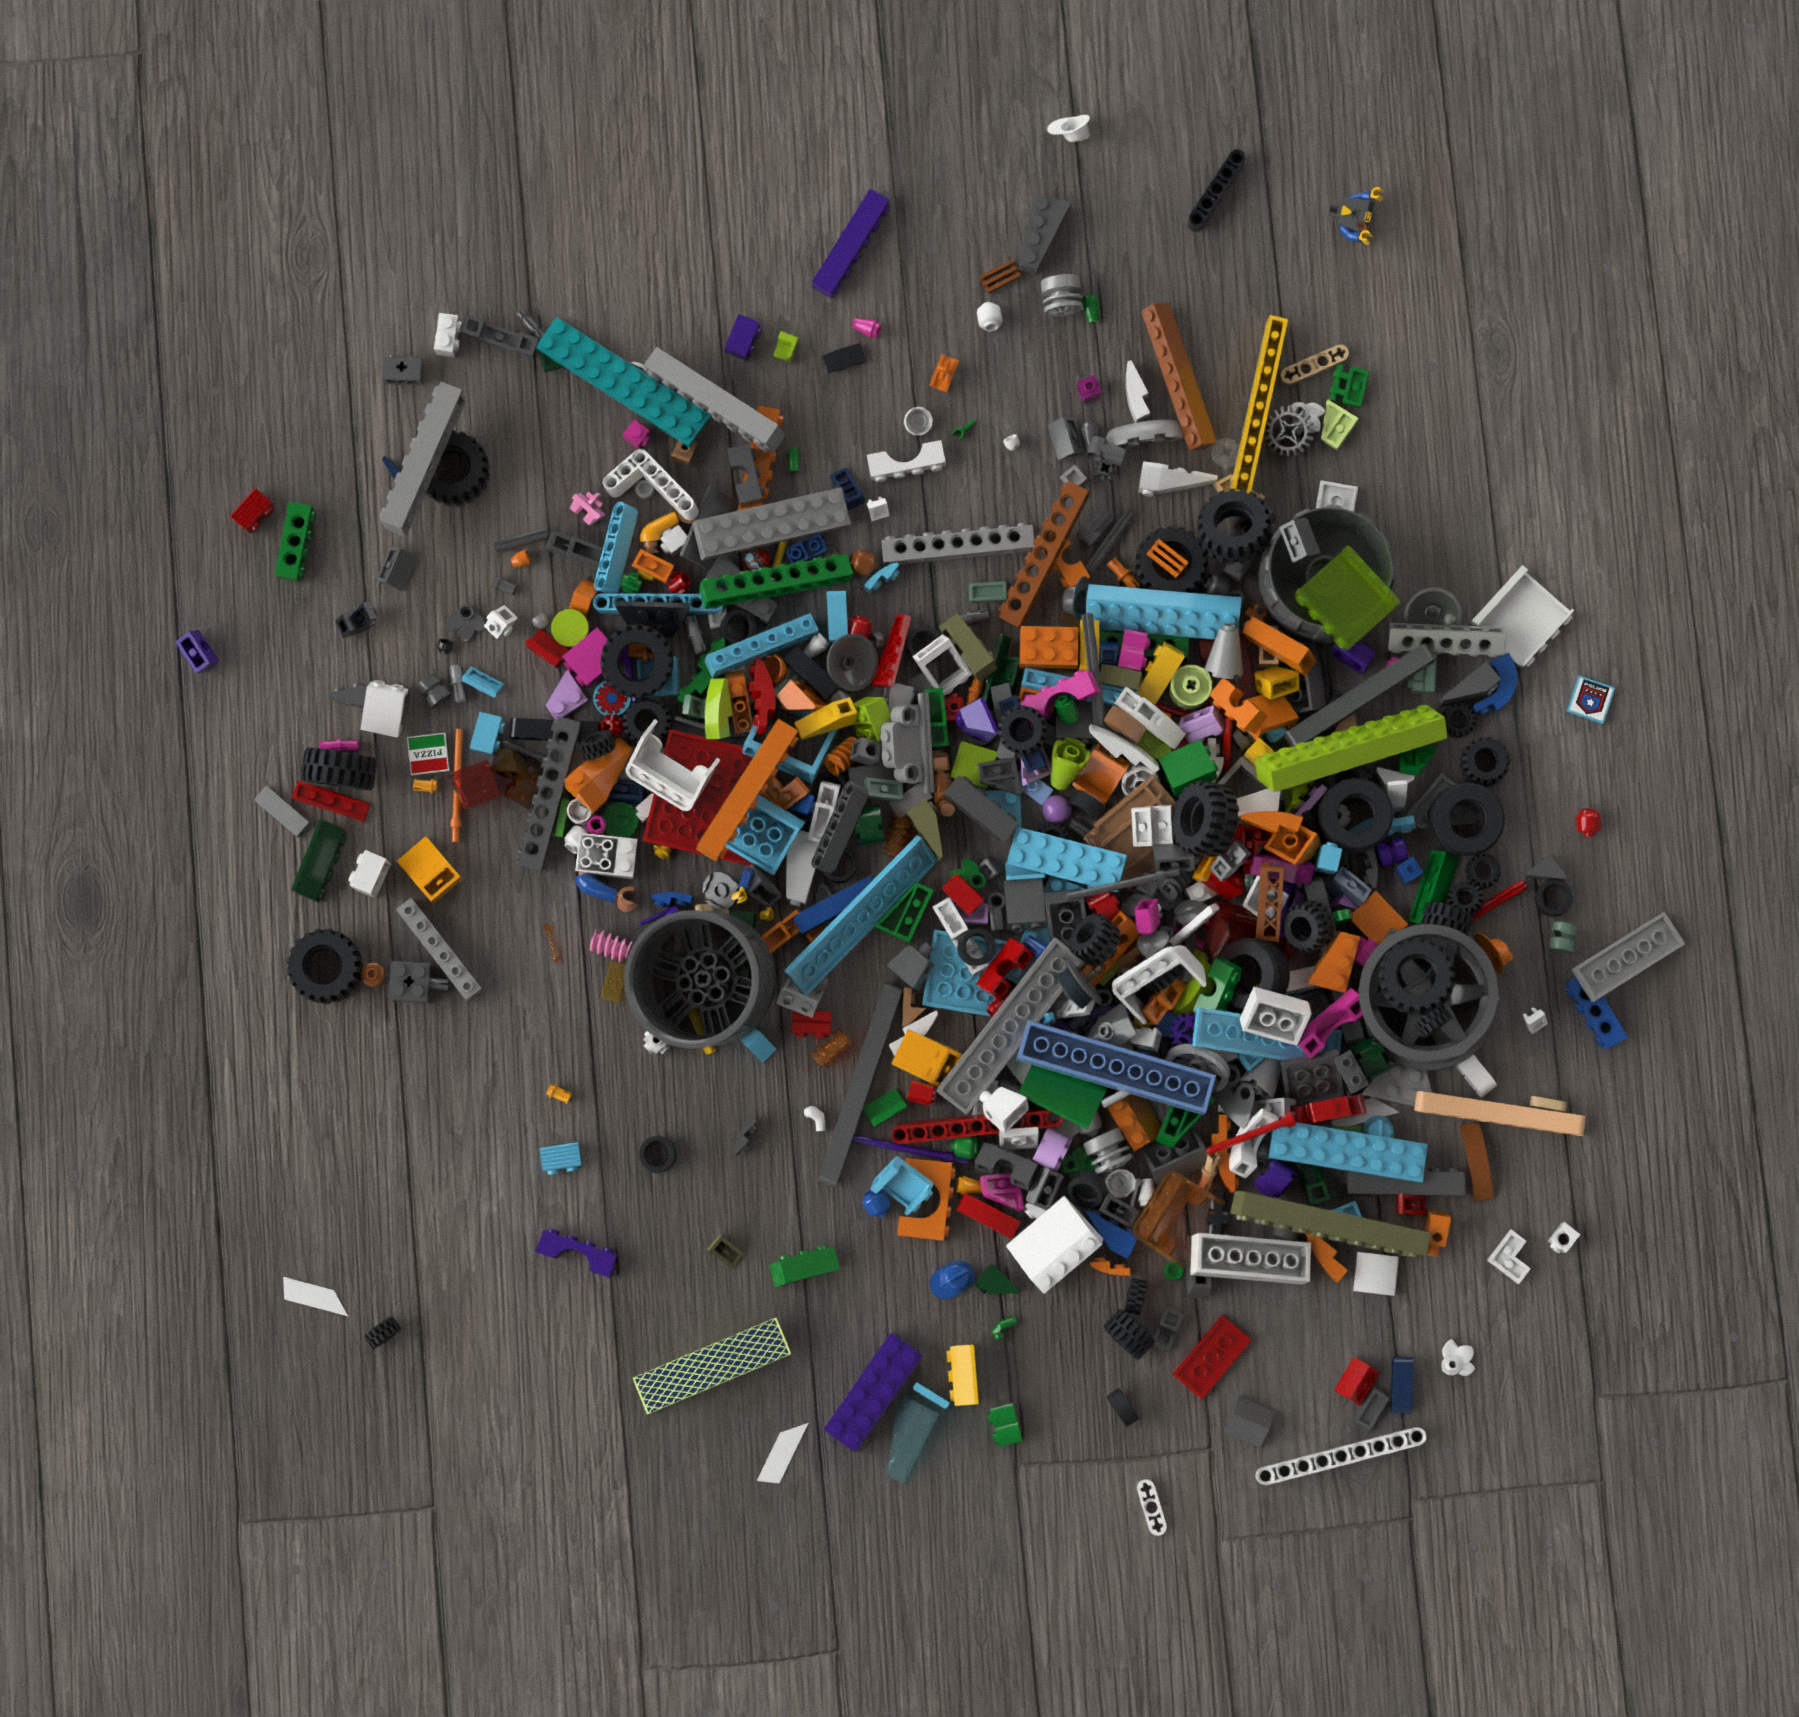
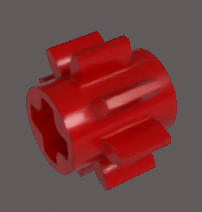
M679 571L670 575L668 588L673 594H686L690 591L688 586L691 585V579L686 573Z
M611 714L605 715V720L600 722L601 731L609 730L614 738L620 736L619 732L624 730L623 720L618 718V714L612 716Z

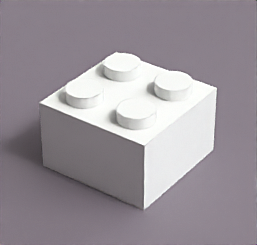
M365 850L363 854L360 853L356 862L358 867L356 871H352L349 882L354 890L376 899L391 863L386 858Z

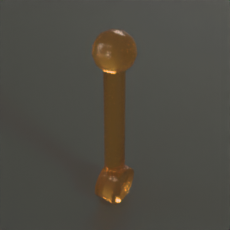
M545 924L543 928L549 938L553 952L552 959L554 962H559L560 957L557 955L550 931L551 925Z

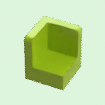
M780 331L774 357L791 363L799 343L798 337Z

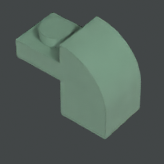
M685 695L682 714L687 715L690 719L705 721L706 699Z

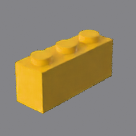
M1165 641L1162 646L1158 645L1155 649V657L1152 662L1148 661L1146 664L1145 673L1141 678L1137 693L1138 696L1146 698L1154 705H1156L1185 657L1183 651Z

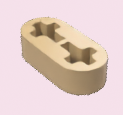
M1531 1096L1529 1106L1565 1113L1567 1102Z

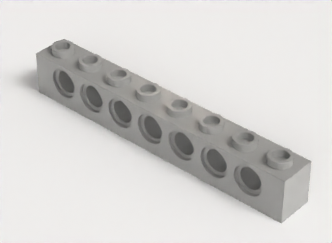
M1019 523L1015 527L1000 525L995 529L981 527L975 531L966 528L956 533H953L952 530H947L936 535L933 532L923 533V536L916 537L914 534L904 535V538L888 536L885 537V540H881L884 566L896 562L901 565L1030 552L1035 547L1033 545V525H1028V523ZM1016 534L1020 539L1017 542H1013L1009 539V536ZM993 536H998L1001 541L998 544H994L990 539ZM974 538H979L982 543L975 546L971 541ZM955 540H961L963 545L957 548L952 543ZM942 542L944 547L938 550L934 547V544ZM917 544H923L925 546V549L923 551H917L915 549V546ZM902 545L907 550L904 553H898L896 548Z

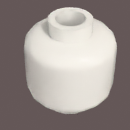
M986 302L978 308L977 318L979 326L986 331L997 330L1003 322L1000 307L992 302Z
M584 825L573 826L564 837L565 847L574 854L578 852L579 834H590Z

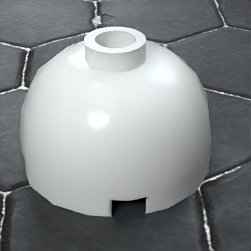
M1138 763L1136 766L1131 765L1122 776L1123 793L1127 796L1151 775L1160 783L1158 773H1153L1143 763Z

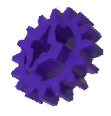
M1186 1012L1184 1018L1182 1015H1178L1179 1021L1173 1020L1175 1027H1170L1169 1029L1174 1032L1169 1035V1038L1175 1039L1172 1045L1183 1044L1179 1039H1184L1188 1044L1193 1043V1037L1190 1038L1189 1035L1184 1033H1187L1188 1029L1194 1032L1195 1025H1193L1192 1021H1195L1196 1012L1193 1013V1016ZM1185 1022L1184 1029L1177 1031L1178 1027Z

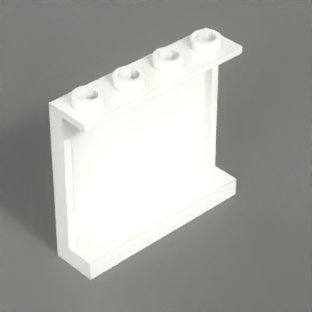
M1523 565L1470 623L1471 626L1504 627L1506 632L1504 655L1509 653L1514 663L1520 669L1524 665L1530 666L1535 660L1533 655L1537 651L1541 653L1548 646L1545 642L1549 638L1554 639L1559 634L1560 630L1558 628L1562 623L1565 626L1573 618L1571 613L1574 611L1573 609H1567L1526 573L1528 569Z

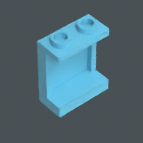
M896 1156L875 1177L870 1190L876 1194L881 1189L906 1207L904 1214L908 1216L912 1211L915 1213L919 1209L923 1200L927 1201L933 1193L931 1189L934 1183L900 1157Z

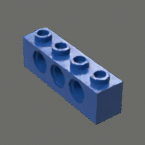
M1576 977L1565 983L1567 995L1575 1000L1576 1010L1580 1015H1584L1587 1020L1585 1024L1596 1035L1595 1041L1600 1048L1603 1047L1604 1050L1609 1049L1628 1037L1603 996L1594 1002L1590 998L1584 1000L1580 996L1581 990L1584 989ZM1592 1006L1598 1008V1016H1593L1590 1013ZM1602 1023L1608 1025V1033L1601 1031L1600 1025Z

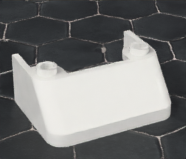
M654 719L641 736L626 767V774L632 780L679 809L689 811L711 779L720 759L717 758L709 769L698 765L693 771L688 770L660 752L662 742L652 734L658 722Z
M1181 945L1167 947L1116 978L1112 983L1113 993L1142 1024H1145L1146 1017L1141 1012L1144 1004L1134 993L1179 963L1205 987L1207 984L1204 966L1186 947Z

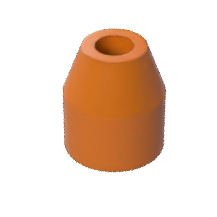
M522 550L511 558V563L514 568L524 567L531 564V559L527 551Z

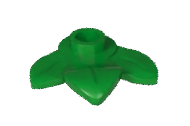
M963 858L962 869L953 870L948 874L951 879L958 873L976 891L982 890L986 885V878L979 872L978 864L968 858ZM973 879H978L979 885L973 884Z
M1084 1147L1075 1149L1072 1155L1064 1157L1063 1161H1061L1062 1171L1070 1175L1071 1179L1077 1172H1095V1169L1100 1166L1098 1164L1092 1166L1091 1162L1094 1160L1088 1158ZM1068 1162H1073L1074 1167L1072 1169L1067 1168ZM1083 1183V1184H1077V1185H1080V1186H1088L1087 1184H1084V1183Z

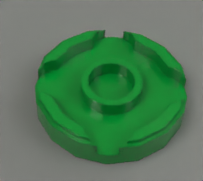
M626 802L611 804L605 808L602 814V818L606 823L604 832L608 836L632 837L639 828L640 819L636 816L637 811Z

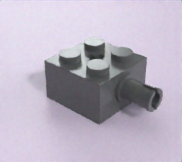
M391 961L388 1000L391 1002L430 1004L431 990L449 991L448 985L441 984H450V979L432 978L433 966L430 963ZM410 978H412V980L415 981L414 984H411V987H409V985L406 984V982L409 981Z

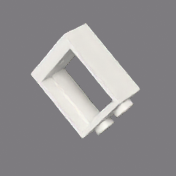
M943 634L913 656L933 689L943 688L944 695L951 693L954 687L966 682L968 677L972 675L950 639ZM945 650H948L960 669L938 684L926 665Z

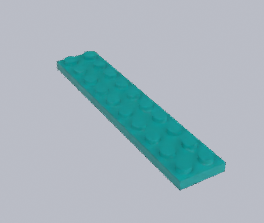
M556 317L535 347L539 352L544 353L553 361L559 363L689 448L711 418L705 411L558 317Z

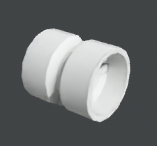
M577 799L572 800L568 804L567 814L575 825L586 826L588 819L594 816V813Z

